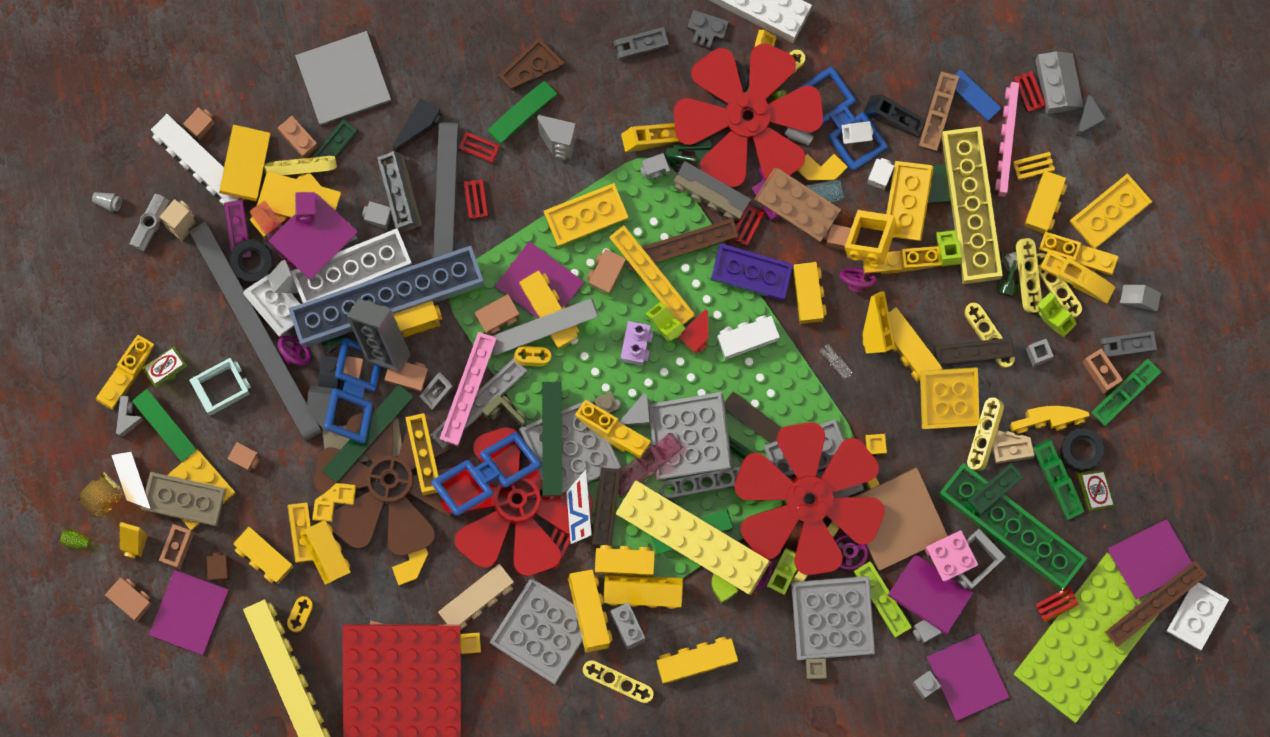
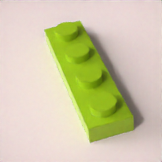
M871 561L855 570L854 574L856 577L869 576L871 601L894 638L911 629V625L896 601L887 596L889 590Z

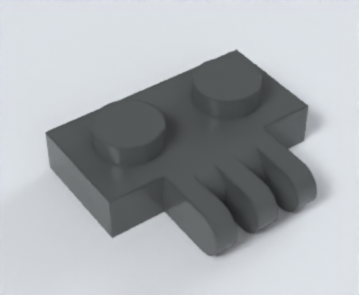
M693 10L687 26L688 30L695 32L692 43L696 44L698 38H701L699 46H703L705 40H708L706 48L710 49L714 38L724 39L729 21Z

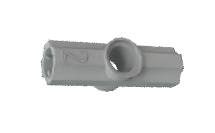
M154 194L146 212L140 217V223L129 243L130 246L145 252L153 234L159 229L160 216L168 207L170 200L159 194ZM153 219L154 224L152 226H145L147 220Z

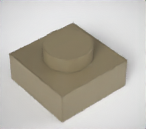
M611 391L593 399L597 407L609 414L619 410Z
M826 658L806 659L807 679L827 678Z

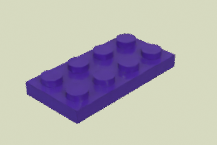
M720 243L710 280L784 301L793 264Z

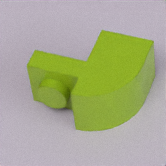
M956 231L937 232L936 238L940 249L941 266L961 264L962 254L959 240L956 237Z
M1051 292L1037 305L1040 310L1038 314L1043 321L1063 337L1077 324L1072 314L1061 307L1056 296Z
M661 302L645 313L654 327L667 341L678 338L682 331L685 330L682 323L675 319L669 309Z
M785 548L767 585L768 587L785 595L797 570L794 564L796 552Z
M713 574L712 590L721 604L738 593L733 584Z

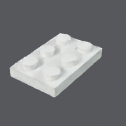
M268 274L247 288L243 294L280 337L294 327L288 308L300 303L292 293H274L267 278L270 275Z
M1197 583L1187 592L1166 632L1201 651L1229 599Z

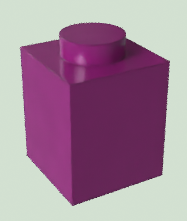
M295 192L296 220H300V222L315 220V192Z

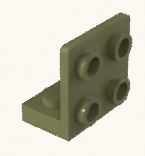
M498 394L482 409L483 417L488 422L491 419L495 420L502 413L500 410L503 409L520 427L526 426V417L518 409L515 411L512 408V403L506 396L501 397Z

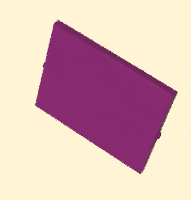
M315 194V220L300 222V220H296L294 214L268 240L288 262H291L309 280L358 233L318 194Z
M529 241L514 262H511L510 267L495 287L505 295L508 294L514 302L538 319L537 313L519 285L520 281L537 271H540L541 275L545 273L550 281L548 284L550 290H555L560 298L558 303L561 307L568 306L569 301L583 285L584 281Z
M1167 519L1107 549L1135 600L1159 589L1192 563Z
M914 554L903 573H900L899 579L887 596L947 635L958 616L962 614L961 611L973 592L968 588L964 589L953 578L943 582L935 566Z
M174 570L149 636L174 644L175 647L179 646L204 655L229 590L206 582L202 578L198 579Z
M980 633L927 656L928 662L956 721L980 710L983 711L985 708L1009 698Z

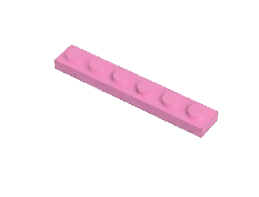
M1011 82L1010 87H1006L1005 99H1008V104L1004 106L1003 117H1006V123L1002 124L1001 135H1004V141L1000 142L999 153L1002 154L1001 161L998 160L997 172H1000V178L996 179L995 190H998V196L1005 197L1008 190L1019 83Z
M478 332L441 433V441L455 446L459 445L497 338Z

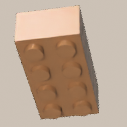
M778 168L772 170L754 198V201L820 242L841 210Z

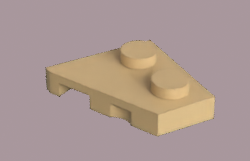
M997 430L992 446L996 464L1034 458L1030 437L1018 436L1009 431Z

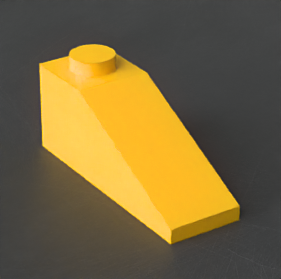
M675 123L634 126L621 134L625 152L642 151L680 143L676 136Z
M884 291L871 296L863 330V345L866 353L886 352L895 348Z
M121 522L120 550L125 552L124 556L133 559L136 556L141 557L148 535L139 527Z

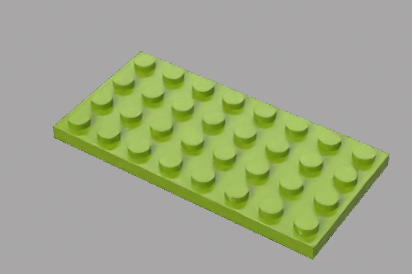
M1106 553L1074 594L1079 605L1059 615L1013 675L1076 723L1156 617L1117 648L1104 632L1155 591L1135 600L1112 557Z

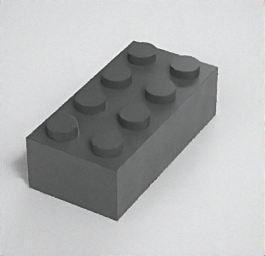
M358 298L348 313L347 318L367 362L400 372L411 354L392 310L387 306H380L370 300L365 301Z

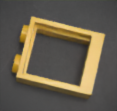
M858 210L845 245L847 258L884 264L897 227L894 215ZM861 227L884 231L878 248L855 245Z
M433 301L393 314L403 338L441 326L439 320H442L438 305L434 306Z

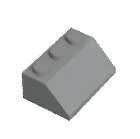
M1056 51L1038 54L1035 61L1045 102L1046 115L1084 108L1073 53Z
M538 115L539 134L552 155H555V158L560 160L571 159L576 142V123Z

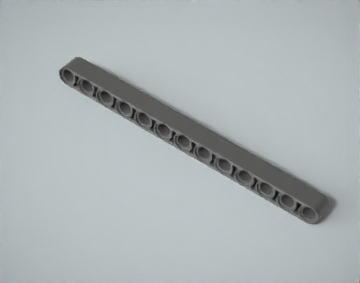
M206 221L190 229L189 232L305 442L322 433L316 420L307 411V403L252 304L243 294L242 286Z

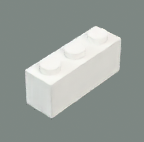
M760 316L755 319L756 322L750 324L744 322L739 324L738 328L734 330L728 328L720 331V335H717V341L724 359L727 360L779 341L780 337L772 316Z

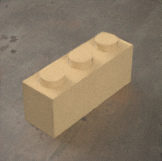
M174 199L161 214L160 218L167 230L183 241L189 234V230L194 228L197 223L194 220L195 216L189 209L190 207L183 201L177 202Z

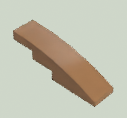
M941 71L919 146L937 151L959 79L958 75Z

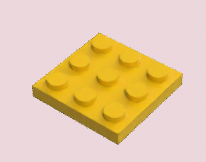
M978 368L920 371L922 429L978 426L980 420Z
M198 449L168 474V476L226 488L223 504L235 494L234 490ZM181 519L191 531L201 524Z

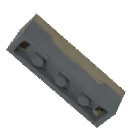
M393 151L377 157L396 229L407 232L422 226L404 155Z
M684 161L671 183L675 185L674 188L677 191L691 194L693 200L699 203L701 201L706 203L710 210L714 212L720 211L728 220L733 218V220L738 221L751 200Z

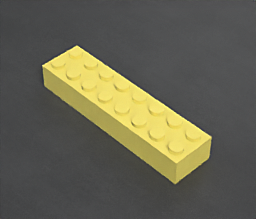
M981 127L943 131L942 143L954 226L962 254V262L960 264L963 284L1000 280L1003 275Z
M636 480L616 512L618 516L749 595L752 594L771 562Z
M262 600L243 609L298 737H331L328 729L322 727L321 723L324 720L320 711H315L313 705L316 704L312 693L306 690L308 683L305 676L298 672V669H301L299 662L295 656H291L292 646L287 638L284 639L282 635L285 633L281 622L275 619V616H277L275 607L266 600Z

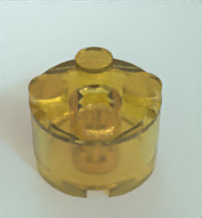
M105 472L99 475L101 479L98 481L92 480L80 493L79 496L81 498L77 499L94 517H98L101 514L103 516L106 515L112 508L110 505L114 501L120 500L124 495L122 488Z

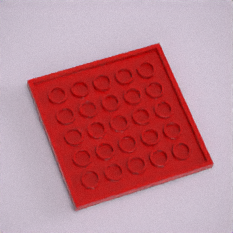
M343 624V737H461V624Z

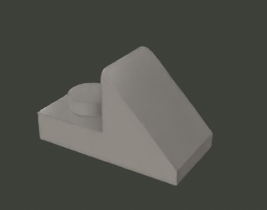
M120 396L116 434L119 437L125 436L144 420L142 417L129 416V413L132 414L133 402H131L128 396Z

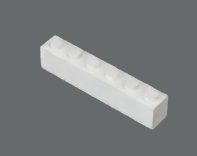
M168 114L151 129L154 134L152 138L159 145L163 143L167 147L166 151L173 158L177 156L181 160L179 163L184 169L192 170L194 172L192 176L199 183L203 181L207 185L206 189L213 196L217 194L221 198L219 201L223 206L224 202L242 200V198L219 193L224 167Z

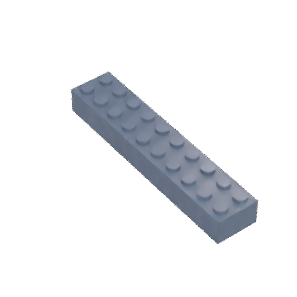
M468 246L288 309L302 348H306L352 332L353 329L347 315L358 298L365 301L370 300L380 306H387L394 314L429 301H433L434 304L485 285L472 247Z

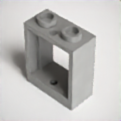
M980 529L966 541L970 545L975 540L994 562L972 582L963 573L957 575L959 578L958 583L964 589L968 588L971 590L1005 558L1004 554Z
M629 603L611 610V617L627 651L645 643V636Z

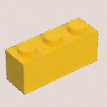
M1044 170L1024 225L1025 228L1045 234L1048 229L1052 230L1055 219H1052L1054 212L1058 213L1061 202L1058 201L1060 195L1064 196L1067 185L1064 184L1065 177Z
M816 262L793 265L800 324L823 322L824 316L827 314L825 304L822 305L821 297H824L823 286H819V279H822L821 268H817Z
M324 520L300 532V535L326 585L349 574L350 565L341 553L340 544L338 541H335L332 535L333 530L331 526Z
M250 527L233 543L237 547L235 551L242 558L247 556L251 560L249 564L257 571L262 569L265 572L264 577L270 583L275 581L279 584L294 568L291 563Z
M601 545L600 548H596L595 574L653 577L654 551H651V548L639 547V550H631V547L620 546V549H612V546Z

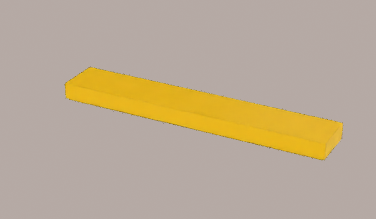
M622 226L609 237L657 299L669 309L675 319L684 325L695 316L694 312L625 226Z

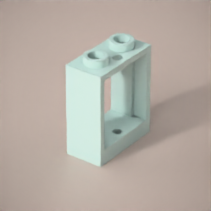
M231 358L190 379L209 416L250 395L248 389L251 387L247 379L241 378L239 372L242 370L237 361L233 362ZM231 368L242 391L213 406L201 383Z

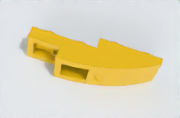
M1045 232L1039 250L1046 254L1050 250L1065 259L1067 257L1093 272L1099 271L1112 276L1119 259L1116 255L1084 246L1081 242Z
M939 246L888 252L884 264L862 260L864 274L899 273L942 265Z
M1050 250L1040 266V269L1073 285V288L1105 304L1108 303L1115 289L1114 285L1095 272L1068 257L1065 259Z
M137 335L118 362L116 370L96 397V401L113 410L119 402L120 396H125L135 381L154 344Z
M587 400L583 402L575 414V417L601 438L621 451L625 452L626 450L640 459L651 444L649 439L618 422V418Z
M1038 407L1027 410L1025 413L1027 418L1012 422L1009 427L1012 433L1017 431V434L1027 432L1030 427L1035 426L1036 429L1045 427L1048 422L1050 430L1056 428V431L1067 428V425L1074 423V425L1085 423V419L1090 415L1087 411L1072 407Z

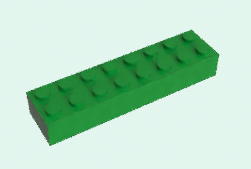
M963 463L941 490L938 497L1059 591H1062L1087 558L1006 495H1003L979 515L967 500L985 486L988 481Z

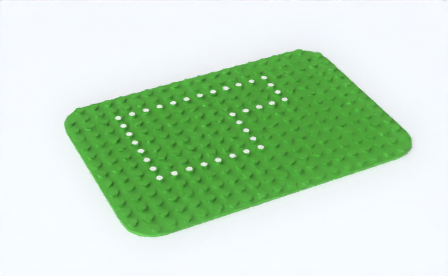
M648 158L634 159L624 163L567 200L570 201L614 183L629 219L558 247L544 215L476 259L485 286L450 298L449 304L455 319L474 345L478 332L485 334L475 316V312L506 296L495 285L529 241L584 281L583 285L569 301L567 307L593 298L599 317L576 325L579 333H577L578 339L559 350L550 335L523 345L545 347L551 352V359L546 366H523L528 373L505 393L515 409L521 411L526 417V425L542 419V382H562V410L588 399H591L592 404L595 405L593 399L611 391L619 407V410L611 413V415L618 418V422H620L643 393L647 395L648 404L718 392L723 393L725 402L734 391L781 428L787 425L815 422L820 425L836 419L843 439L854 438L848 422L762 296L710 280L720 243L655 263L695 314L693 318L683 325L685 329L705 309L708 311V342L706 343L708 347L701 354L699 352L695 355L692 354L678 338L667 341L658 332L645 313L660 301L635 270L629 271L627 263L610 296L589 287L587 277L591 269H596L598 264L595 262L599 253H604L605 249L624 257L609 238L622 226H625L640 246L643 247L712 225L697 201L693 200L687 192L681 193L674 188L675 185L671 184L677 173L669 165L670 175L666 176L663 173L662 177L652 180V178H643L640 171L642 161ZM512 300L519 312L520 318L517 319L518 322L509 327L505 325L500 328L501 331L499 333L537 318ZM760 316H772L780 337L779 341L727 360L724 359L717 341V335H720V331L728 328L734 330L738 328L739 324L744 322L749 324L756 322L755 319ZM628 321L650 325V331H653L652 342L647 344V350H650L648 361H644L643 366L621 362V353ZM517 348L494 356L492 351L487 367L493 376L514 358ZM521 352L519 356H522V359H525L526 356L523 352ZM540 353L538 357H541V360H544L545 357H543V354ZM726 411L728 435L754 453H761L768 458L764 446L770 443ZM649 420V425L628 427L651 441L650 446L641 459L626 450L623 452L611 444L621 466L611 546L612 549L628 546L631 547V550H639V547L651 548V551H654L653 577L684 578L701 567V565L675 549L658 555L651 537L652 535L616 514L635 480L661 495V485L665 481L678 479L672 478L658 481L656 478ZM731 451L732 467H741L744 459ZM728 475L721 477V482L724 484H729L732 481ZM599 479L587 483L588 492L593 498V509L590 519L592 524L594 523ZM710 479L702 481V485L706 488L711 487L713 484ZM690 482L683 484L685 491H692L694 488ZM666 486L663 491L667 495H672L675 490L672 486ZM735 488L670 500L698 518L728 509L734 528L723 533L736 541L743 539L740 527L745 518L786 505L785 500H744L737 495Z

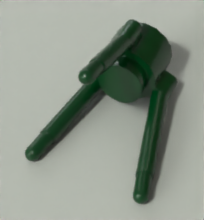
M674 145L673 148H667L665 159L667 162H670L671 166L681 168L682 164L680 163L682 160L697 162V159L683 156V151L680 150L712 149L713 146Z
M1004 250L1001 251L1000 257L1002 275H1004V263L1002 261L1003 257H1005ZM1016 260L1013 261L1008 278H1005L1003 281L1002 276L998 282L997 288H1000L999 293L1013 297L1014 293H1018L1020 278L1016 285V281L1012 280L1017 264ZM1029 263L1025 268L1027 271L1030 270L1031 263Z

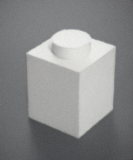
M870 121L841 125L844 144L872 140L873 129Z
M883 158L881 160L876 159L867 184L885 190L894 165L889 160Z

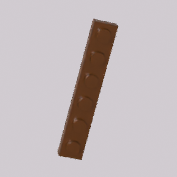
M732 218L655 242L642 248L654 263H658L739 236ZM626 260L629 271H633L634 268Z
M1196 560L1193 561L1104 633L1117 648L1204 579L1207 574Z

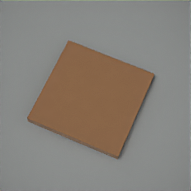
M913 468L854 496L874 497L884 505L885 513L877 535L873 541L866 544L878 571L948 537L917 468Z

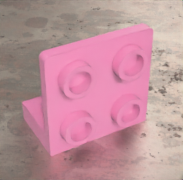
M961 530L925 548L927 556L931 557L943 582L978 565Z

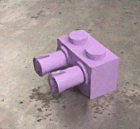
M628 321L621 353V362L643 366L644 361H648L650 350H647L648 342L651 343L653 338V331H650V325Z

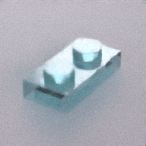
M841 180L806 185V187L829 202L844 199Z

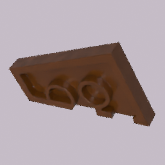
M538 37L498 77L513 90L564 66L565 63Z

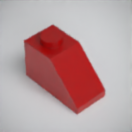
M706 309L678 337V340L694 355L697 352L701 354L708 347L706 344L708 342V311Z

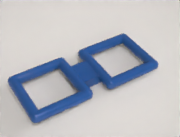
M829 67L797 89L803 86L813 87L831 76L847 100L824 114L823 124L832 120L837 129L829 133L828 138L849 168L854 171L887 150L888 144L867 114L861 112L855 117L851 114L848 108L856 103V99L833 67ZM870 121L873 129L872 136L879 146L854 162L837 138L842 135L841 125Z
M345 337L342 339L335 372L337 379L345 381L343 391L336 388L331 391L324 428L327 431L363 444L367 440L373 410V403L363 399L364 389L371 392L377 390L381 366L374 364L370 383L343 373L348 347L362 351L359 342ZM338 398L365 408L360 434L333 424Z
M517 432L481 451L480 457L484 463L477 467H474L470 460H466L432 480L433 487L454 515L459 516L493 496V490L488 484L498 479L503 487H508L541 467V462ZM515 441L532 464L506 478L490 455ZM467 469L484 492L458 507L442 486V483Z

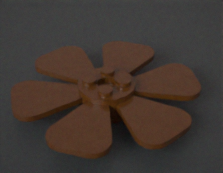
M378 407L373 408L372 414L375 412V410H376ZM364 412L352 416L347 422L346 429L356 433L362 425ZM425 414L429 434H431L440 424ZM392 422L364 453L373 464L367 467L357 461L338 482L340 484L356 485V489L368 487L369 492L356 498L354 505L345 504L336 509L333 514V522L328 523L333 532L349 546L361 549L366 547L372 540L383 504L389 505L388 547L395 555L405 556L427 548L433 543L435 538L433 527L407 499L410 494L445 515L454 514L448 513L442 508L439 493L423 496L418 475L413 476L411 472L416 469L408 428L398 458L392 456ZM430 437L435 458L447 452L452 445L449 444L443 450ZM335 447L324 449L318 457L314 485L321 494L326 493L336 484L322 472L323 468L340 451ZM450 468L437 470L438 475H442L443 473L447 472ZM388 476L395 477V482L391 485L385 483V479Z

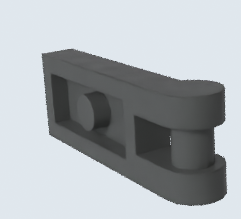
M664 27L613 41L614 47L618 51V60L669 47ZM629 44L630 49L625 50L624 45Z
M1154 331L1100 339L1101 346H1103L1104 353L1108 358L1157 350ZM1116 343L1117 350H1112L1111 344Z

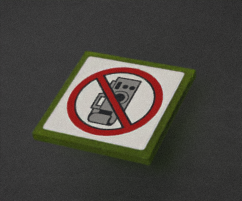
M173 346L142 369L156 388L167 379L172 381L176 378L175 374L187 365Z
M1104 470L1078 474L1088 511L1115 507Z

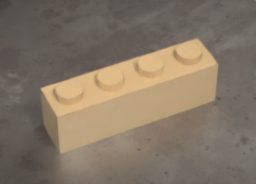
M498 564L438 611L446 624H461L462 630L467 626L466 622L469 619L473 618L474 620L483 613L481 611L483 608L493 606L498 601L497 597L501 594L505 596L512 591L514 582L502 566Z

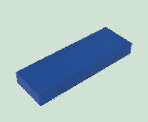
M959 70L955 74L959 76L955 92L981 117L989 122L1001 110V107L962 70Z

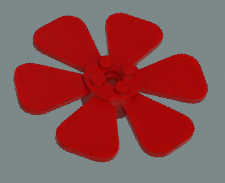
M759 44L754 47L750 56L749 92L745 93L742 90L734 56L729 50L718 48L693 66L691 71L693 81L728 105L726 109L688 98L680 100L674 107L677 139L684 145H694L727 127L730 130V133L703 157L700 164L701 171L731 188L742 185L746 177L747 141L754 140L762 174L766 180L774 168H778L791 176L804 165L805 153L803 149L769 128L770 123L802 132L813 133L820 129L823 124L821 96L819 91L812 86H803L770 104L766 102V99L795 72L796 62L791 54L769 44ZM746 113H751L754 117L752 120L746 121L743 116Z
M815 422L787 425L781 428L777 434V444L796 475L792 481L761 453L755 452L749 454L743 460L734 484L735 492L744 500H785L786 502L784 506L749 516L741 524L740 529L743 538L754 552L764 558L772 559L776 557L797 521H803L794 564L796 569L804 575L831 572L839 568L842 563V553L822 519L828 516L858 544H868L876 537L885 513L882 502L874 497L833 496V492L868 482L878 474L879 465L876 459L859 439L847 438L843 440L822 476L816 475L825 441V432ZM808 493L814 495L811 502L804 501V497Z
M505 427L477 437L473 445L476 457L484 463L480 457L481 451L517 431L513 428ZM515 441L490 455L506 478L519 471L520 448ZM467 469L443 483V487L458 507L484 492ZM538 470L508 487H503L501 483L498 487H495L489 483L488 485L493 490V496L466 512L494 507L495 512L460 529L455 535L456 548L480 568L491 567L498 558L509 524L515 525L514 568L520 575L532 576L556 567L561 559L560 549L533 518L537 515L570 535L567 492L562 494V497H554L552 499L540 496L539 491L542 490V479ZM588 492L589 512L591 519L593 509V498L591 494ZM519 496L522 498V502L514 504L512 498ZM441 497L442 508L446 512L454 514Z

